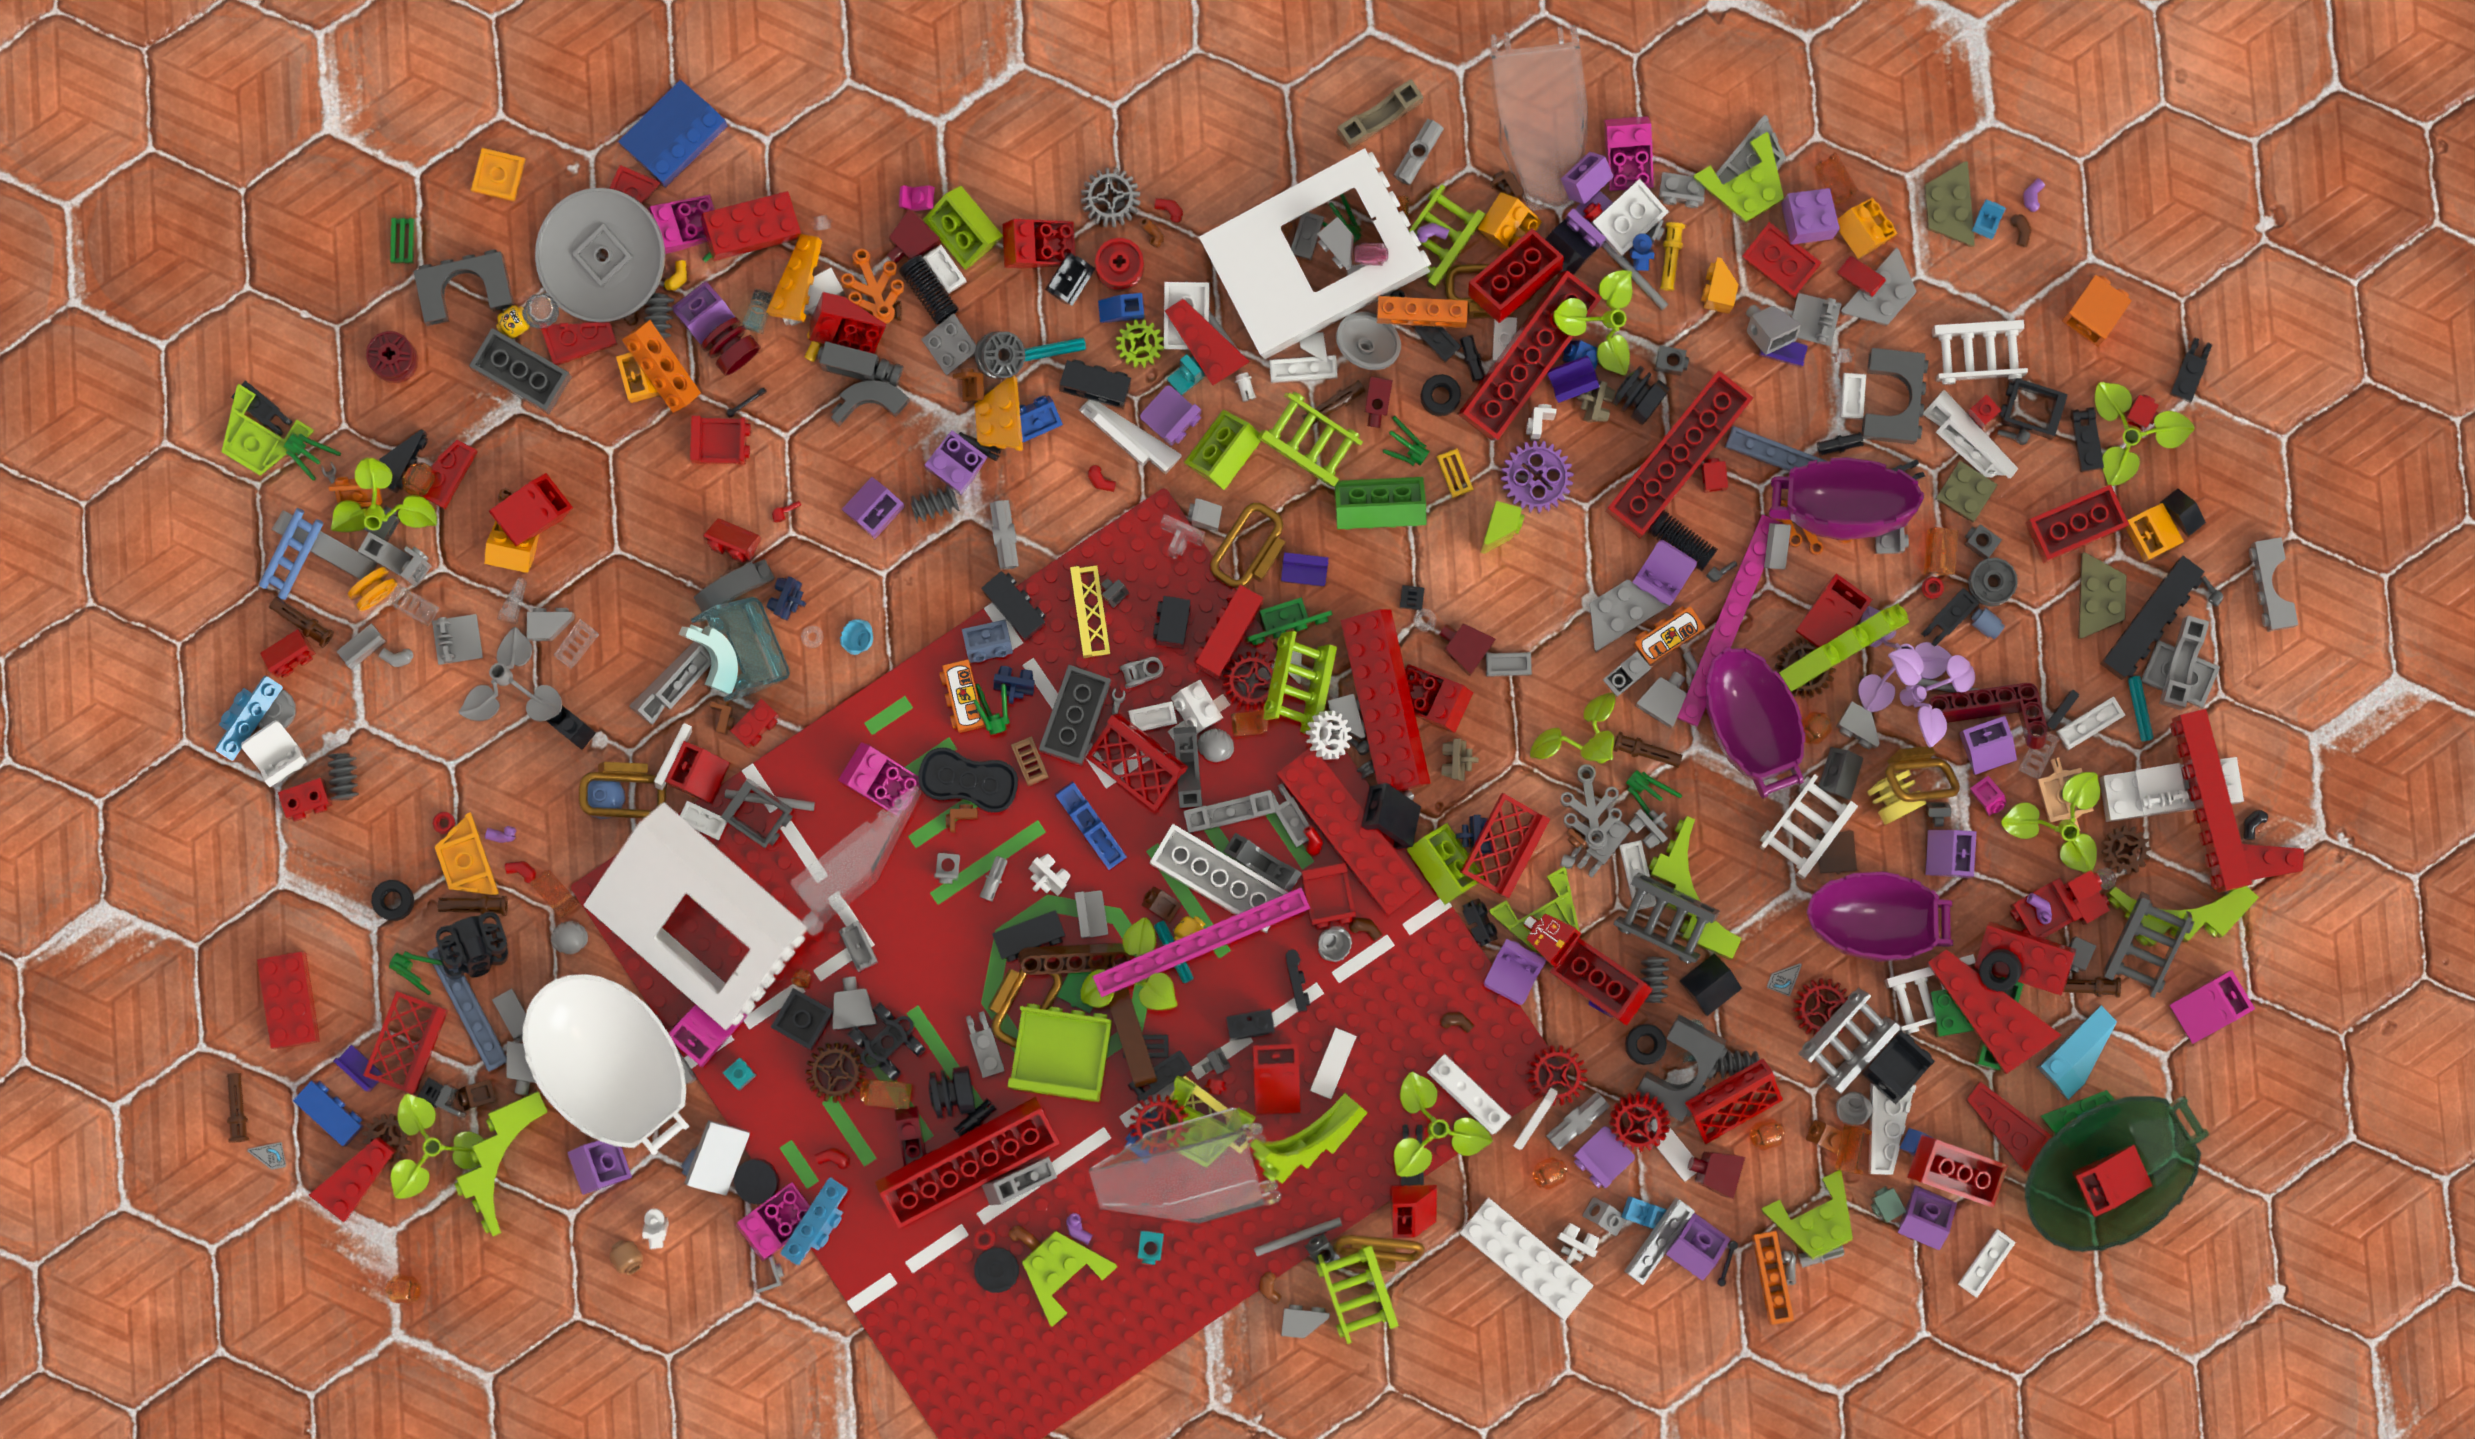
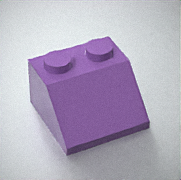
M706 281L672 307L674 308L673 312L700 345L717 326L735 317L722 298Z
M596 1141L567 1152L582 1195L632 1178L625 1155L620 1146Z
M1915 1186L1905 1208L1907 1212L1901 1218L1898 1233L1940 1250L1950 1233L1957 1203Z
M1694 1213L1672 1243L1666 1255L1703 1281L1715 1267L1731 1239Z

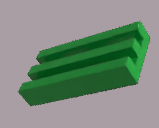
M391 218V263H414V218ZM397 224H400L399 258H396ZM405 224H409L408 258H404Z

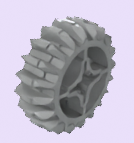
M1105 168L1106 174L1102 175V172L1097 170L1098 178L1090 175L1089 179L1092 183L1084 182V186L1089 190H1081V194L1087 196L1081 199V203L1088 204L1083 207V211H1091L1088 214L1089 219L1097 216L1095 224L1098 225L1101 220H1104L1103 227H1107L1108 221L1112 222V227L1115 228L1116 221L1118 220L1121 225L1125 224L1124 217L1129 221L1132 220L1129 212L1136 214L1137 209L1134 206L1140 205V201L1134 198H1138L1141 195L1139 191H1134L1138 188V184H1131L1133 177L1130 176L1125 179L1126 171L1118 175V168H1114L1113 174H1110L1109 168ZM1112 181L1123 185L1128 192L1115 190ZM1105 182L1106 189L1102 193L1097 194V196H1093L1095 189ZM1109 188L1114 197L1113 207H1111L1108 199L1105 200V198H1108ZM1124 199H1129L1126 207L1116 213V205L1124 202ZM1093 203L1106 205L1109 214L1099 211Z

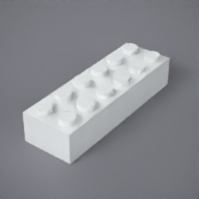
M2237 757L2220 759L2231 804H2239L2244 801ZM2135 771L2104 775L2099 778L2106 822L2195 810L2194 802L2187 800V808L2143 815ZM2182 774L2184 788L2187 791L2190 788L2189 783Z
M1172 824L1150 861V865L1234 915L1289 893ZM1270 926L1261 929V931L1267 933Z
M1490 1198L1484 1201L1459 1232L1460 1235L1564 1321L1594 1286Z

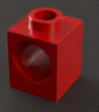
M1986 394L1968 410L1967 414L1982 429L2002 410Z
M1719 458L1707 459L1706 463H1703L1701 466L1704 493L1726 491L1728 489L1725 461H1719Z

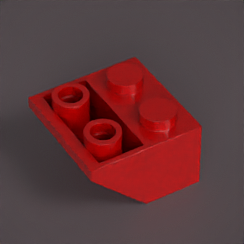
M297 629L260 654L271 674L278 678L280 676L285 678L294 672V667L299 664L303 666L312 661V656L316 652L302 631Z
M683 741L665 782L672 788L712 804L730 766V762L703 748Z
M1437 1185L1391 1186L1393 1238H1415L1437 1222Z

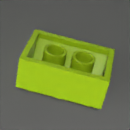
M962 186L947 192L923 219L965 270L989 252L1003 237Z
M1223 409L1184 463L1210 483L1225 490L1261 442L1257 438L1259 432L1250 423Z
M1499 501L1495 502L1481 553L1485 554L1511 540L1514 533L1519 534L1525 516L1521 514V507Z
M1448 823L1424 836L1413 844V847L1407 849L1412 860L1418 865L1425 879L1431 884L1444 905L1478 884V882L1460 872L1469 854L1462 847L1459 839H1456V835ZM1472 862L1468 871L1473 874L1480 873L1481 871L1477 865Z

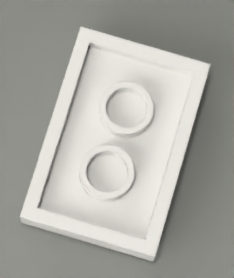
M1639 179L1602 212L1591 225L1606 237L1605 241L1620 257L1633 246L1632 242L1636 235L1640 233L1646 234L1669 211Z
M1165 282L1164 349H1189L1165 310L1180 300L1185 299L1209 322L1210 283Z

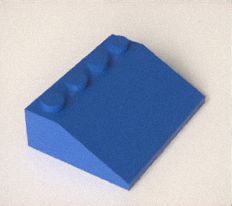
M680 79L618 143L666 188L728 125L726 120Z

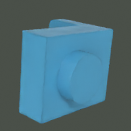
M1985 200L1972 231L1993 239L2006 208L1990 200Z

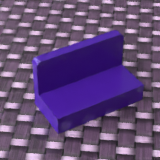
M1792 342L1767 355L1760 349L1758 356L1803 367L1808 346Z
M1587 355L1550 369L1547 372L1558 403L1600 387L1598 376Z
M1284 552L1281 581L1324 587L1329 557Z
M350 1045L339 1058L336 1057L333 1060L366 1092H371L379 1083L376 1080L363 1076L369 1060L353 1045ZM373 1064L370 1073L376 1076L382 1075L383 1073Z

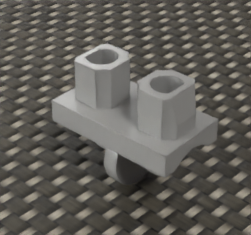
M1640 808L1634 814L1635 817L1628 826L1635 834L1645 827L1650 834L1642 841L1651 849L1668 839L1656 826L1658 824L1663 830L1668 826L1663 821L1667 814L1663 812L1659 816L1652 810L1649 813L1654 820L1652 821Z

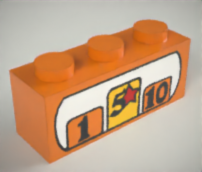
M1684 606L1680 607L1672 613L1674 615L1673 618L1668 621L1664 618L1654 625L1656 629L1650 633L1645 630L1635 637L1637 641L1633 646L1649 666L1704 631V625L1691 606L1686 609Z
M969 659L943 665V672L939 673L942 685L947 684L949 693L945 694L947 706H952L954 715L950 716L953 729L958 728V732L962 733L985 727V723L973 702L975 699L979 702Z

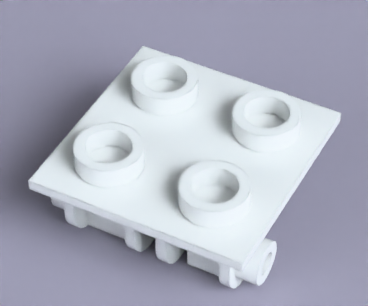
M2180 763L2135 770L2143 815L2188 807L2187 800H2189L2188 791H2185Z

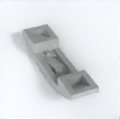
M1269 790L1218 804L1185 810L1184 815L1188 832L1192 833L1276 812L1272 791Z

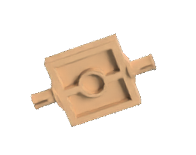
M2060 757L2050 760L2054 773L2049 777L2037 780L2049 823L2070 819L2071 803L2065 801L2062 797L2063 786L2071 777L2082 773V768L2071 771L2063 770ZM2075 805L2076 826L2079 828L2077 818L2082 814L2094 811L2093 807L2082 810Z

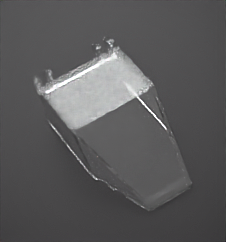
M1575 25L1570 26L1572 43H1564L1562 26L1557 27L1559 44L1511 50L1509 33H1504L1503 39L1506 50L1498 51L1496 34L1491 35L1489 70L1499 148L1509 165L1511 173L1523 190V198L1530 210L1574 206L1575 202L1568 198L1561 178L1584 157L1588 138V105L1579 36Z
M917 785L893 802L895 807L888 812L883 809L877 813L879 818L872 824L865 822L792 880V887L811 909V912L805 916V919L801 920L808 928L806 930L807 933L816 936V934L822 932L827 921L878 881L921 794Z
M1237 1108L1227 1109L1150 1131L1143 1135V1139L1133 1145L1130 1143L1119 1154L1111 1155L1089 1169L1100 1209L1198 1224L1258 1206L1272 1205L1281 1199V1194L1278 1191L1273 1192L1278 1187V1183L1275 1180L1273 1182L1269 1180L1258 1183L1249 1145L1254 1139L1266 1142L1264 1136H1258V1134L1262 1133L1263 1128L1261 1124L1257 1123L1242 1125Z

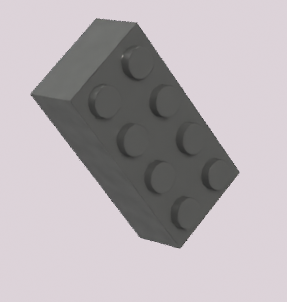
M493 328L469 365L474 372L548 415L572 378L569 372Z
M1068 664L1039 747V752L1079 766L1083 765L1111 685V679Z

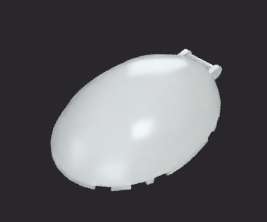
M587 974L568 975L556 979L538 992L527 1009L523 1025L525 1058L539 1089L553 1107L569 1122L585 1134L614 1146L634 1148L643 1142L654 1156L658 1153L657 1150L682 1129L686 1130L689 1127L678 1113L685 1106L686 1098L685 1074L680 1055L661 1021L641 999L616 982ZM674 1117L677 1122L651 1143L648 1137Z

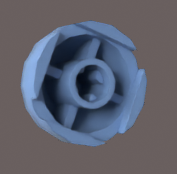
M591 781L588 784V803L591 807L617 809L623 807L625 791L620 782ZM595 817V818H597V819H610V818H612V817Z

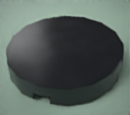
M755 1158L745 1161L738 1167L734 1175V1186L741 1199L751 1204H761L776 1194L779 1186V1177L772 1164L764 1159Z
M991 1248L984 1251L977 1258L974 1265V1275L977 1283L984 1290L992 1293H1002L1009 1290L1016 1283L1019 1276V1264L1016 1257L1010 1251L1003 1248Z

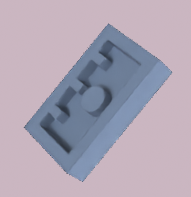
M1006 619L962 629L970 663L982 662L995 657H1004L1013 653Z

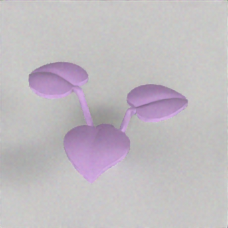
M1868 606L1861 617L1860 624L1880 612V610ZM1896 631L1869 645L1871 647H1878L1884 643L1886 646L1895 648L1894 651L1899 649L1914 650L1910 644H1902L1900 646L1898 643L1894 644L1887 641L1895 636ZM1930 642L1920 643L1914 650L1920 655L1924 663V669L1920 675L1925 679H1935L1946 671L1947 660L1952 657L1944 648L1938 645L1934 647ZM1894 665L1882 679L1878 675L1871 674L1865 676L1860 681L1858 695L1863 708L1870 712H1877L1886 708L1893 701L1895 687L1885 681L1895 671Z
M1911 649L1893 651L1888 656L1894 664L1898 677L1907 685L1906 689L1900 692V700L1905 706L1914 705L1915 708L1920 707L1918 711L1919 726L1928 747H1933L1945 735L1947 722L1941 710L1938 708L1932 709L1930 704L1921 703L1926 698V692L1952 682L1957 692H1966L1974 684V669L1971 663L1960 655L1952 656L1946 663V672L1950 678L1924 688L1916 685L1922 679L1920 673L1924 669V663L1920 655Z

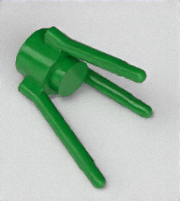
M1343 193L1340 197L1352 224H1347L1332 202L1329 203V206L1353 234L1354 244L1363 237L1360 233L1362 229L1357 224ZM1323 221L1322 226L1326 227L1328 224Z
M1393 416L1392 419L1415 443L1412 445L1395 432L1389 431L1391 436L1410 449L1407 453L1410 458L1386 449L1383 450V453L1408 462L1412 466L1415 463L1421 465L1430 451L1396 416Z
M293 433L283 446L287 450L286 454L292 457L301 469L315 481L316 477L298 458L302 453L316 464H320V460L304 449L307 446L305 443L340 456L341 452L311 440L301 433L298 436Z
M976 684L975 686L986 715L978 700L975 699L973 702L985 723L987 731H989L990 735L1007 730L1005 724L1010 722L1007 714L1006 685H1001L1003 716H1000V713L991 714L980 685Z
M1636 770L1626 782L1630 786L1628 791L1636 798L1651 820H1653L1649 815L1651 811L1637 791L1642 793L1646 790L1659 801H1662L1663 798L1648 786L1649 782L1678 798L1682 797L1680 793L1651 778L1645 772L1640 773Z
M407 951L403 955L397 952L392 957L389 968L396 971L397 974L403 976L427 995H430L431 992L419 983L421 978L411 972L413 962L410 960L442 965L441 960L413 955Z

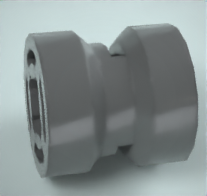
M882 358L877 368L875 379L888 381L889 384L896 387L904 366L900 364L893 365L889 360Z

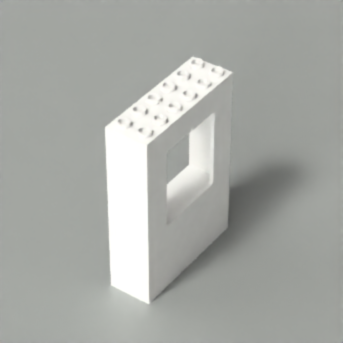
M1364 148L1199 236L1259 354L1264 359L1378 300V296H1386L1430 272L1428 266L1431 265V262L1424 250L1419 251L1418 246L1421 243L1413 230L1409 232L1407 227L1411 224L1403 210L1401 212L1398 211L1397 207L1401 205L1394 192H1388L1387 188L1390 187V184L1383 171H1377L1380 165L1373 152L1368 153ZM1355 188L1371 219L1376 217L1373 223L1388 249V254L1320 291L1313 292L1281 227L1346 191Z
M664 802L638 824L583 905L725 1030L732 1024L737 1026L744 1018L743 1014L748 1015L755 1008L756 1004H754V1001L758 1002L766 993L764 987L767 989L776 978L773 975H778L785 967L783 961L787 962L795 953L793 948H797L804 941L805 937L802 935L808 929ZM685 893L690 895L750 948L749 953L727 983L722 981L662 928Z

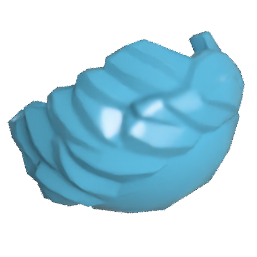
M855 619L849 621L843 627L844 631L841 632L840 644L849 654L858 655L867 651L872 646L873 630L868 621Z

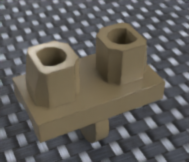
M1600 381L1599 388L1577 396L1576 399L1582 401L1580 409L1586 410L1583 421L1589 423L1608 421L1610 410L1601 408L1602 402H1612L1616 391L1608 387L1607 382Z
M1453 739V742L1443 743V755L1453 756L1452 764L1442 765L1441 774L1457 781H1465V771H1472V763L1479 762V758L1472 757L1473 749H1466L1467 741Z

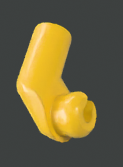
M675 261V274L664 281L666 290H678L686 283V261Z
M812 341L804 357L814 362L820 346L822 347V343Z

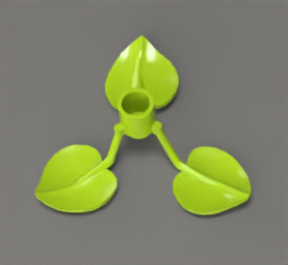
M1629 270L1612 272L1600 281L1598 294L1603 300L1607 301L1606 306L1611 309L1606 311L1603 316L1586 317L1587 307L1577 298L1566 299L1553 314L1557 327L1563 333L1570 336L1583 334L1586 331L1585 321H1602L1605 327L1612 328L1606 336L1607 341L1601 342L1597 348V360L1604 369L1620 375H1626L1630 361L1629 346L1621 335H1614L1613 337L1612 335L1619 331V327L1624 326L1626 323V314L1620 308L1626 307L1632 298V272Z
M2100 382L2097 385L2095 405L2098 413L2108 421H2113L2120 415L2125 428L2123 433V441L2126 443L2125 450L2122 447L2114 446L2109 448L2102 457L2104 464L2103 472L2108 485L2122 484L2136 474L2140 460L2137 454L2129 452L2131 446L2138 444L2143 436L2157 432L2156 440L2161 446L2175 448L2183 444L2195 429L2193 423L2186 416L2175 411H2164L2158 414L2154 419L2156 428L2141 432L2136 426L2129 427L2123 413L2129 410L2132 405V396L2129 390L2122 385Z
M367 457L358 463L355 470V480L362 489L373 488L371 506L368 509H362L360 504L355 501L345 500L339 502L333 511L331 531L353 532L363 530L365 527L370 530H378L382 522H387L388 518L398 509L400 521L404 525L414 528L436 526L437 516L430 502L417 495L406 496L403 504L396 505L385 515L383 508L376 505L377 488L383 489L390 485L392 482V472L386 464Z
M1612 692L1598 696L1586 706L1583 713L1584 719L1587 722L1592 721L1596 735L1584 746L1566 736H1561L1562 731L1559 728H1551L1537 737L1532 745L1530 757L1537 759L1549 758L1559 750L1561 741H1566L1580 749L1581 756L1585 760L1597 761L1599 764L1613 760L1614 735L1610 731L1599 732L1597 721L1602 722L1610 716L1615 705V694Z
M2095 772L2079 773L2071 777L2064 784L2062 797L2065 801L2071 803L2070 819L2062 820L2058 826L2044 820H2038L2040 816L2039 810L2028 802L2016 804L2002 818L2001 824L2004 829L2011 835L2021 839H2029L2036 836L2039 832L2038 824L2059 832L2066 840L2060 849L2062 862L2074 870L2082 872L2093 871L2097 858L2096 844L2088 834H2079V828L2075 824L2074 808L2076 805L2079 809L2086 810L2092 808L2098 802L2100 786L2098 775Z
M1142 918L1134 923L1123 936V948L1127 954L1132 956L1137 955L1136 957L1151 952L1156 945L1155 931L1148 918ZM1096 970L1086 977L1081 987L1082 1003L1093 1007H1103L1111 1002L1114 992L1101 997L1092 977L1106 970ZM1155 973L1146 979L1134 983V985L1143 987L1139 993V998L1145 1007L1153 1010H1165L1177 1006L1173 983L1166 974Z
M1410 1072L1402 1083L1400 1101L1407 1112L1417 1113L1421 1110L1431 1120V1123L1428 1126L1429 1137L1421 1144L1416 1139L1407 1138L1400 1141L1395 1147L1394 1163L1396 1174L1402 1177L1420 1174L1428 1168L1432 1160V1154L1423 1147L1433 1138H1442L1447 1134L1453 1136L1451 1141L1452 1147L1458 1154L1463 1156L1474 1155L1493 1141L1486 1128L1474 1119H1458L1454 1123L1453 1132L1444 1120H1436L1435 1117L1430 1115L1425 1108H1430L1435 1104L1437 1100L1436 1087L1431 1081L1414 1072Z
M406 1094L398 1108V1123L401 1130L407 1135H415L419 1131L425 1138L422 1146L425 1154L417 1165L409 1159L395 1164L391 1171L394 1197L404 1199L422 1192L428 1185L430 1175L426 1169L421 1168V1165L428 1156H436L441 1150L454 1151L452 1159L458 1167L462 1169L476 1168L480 1163H474L470 1151L474 1150L473 1144L484 1140V1138L474 1132L465 1131L458 1133L454 1137V1146H441L438 1139L429 1138L424 1130L431 1127L435 1121L436 1114L433 1106L422 1098Z

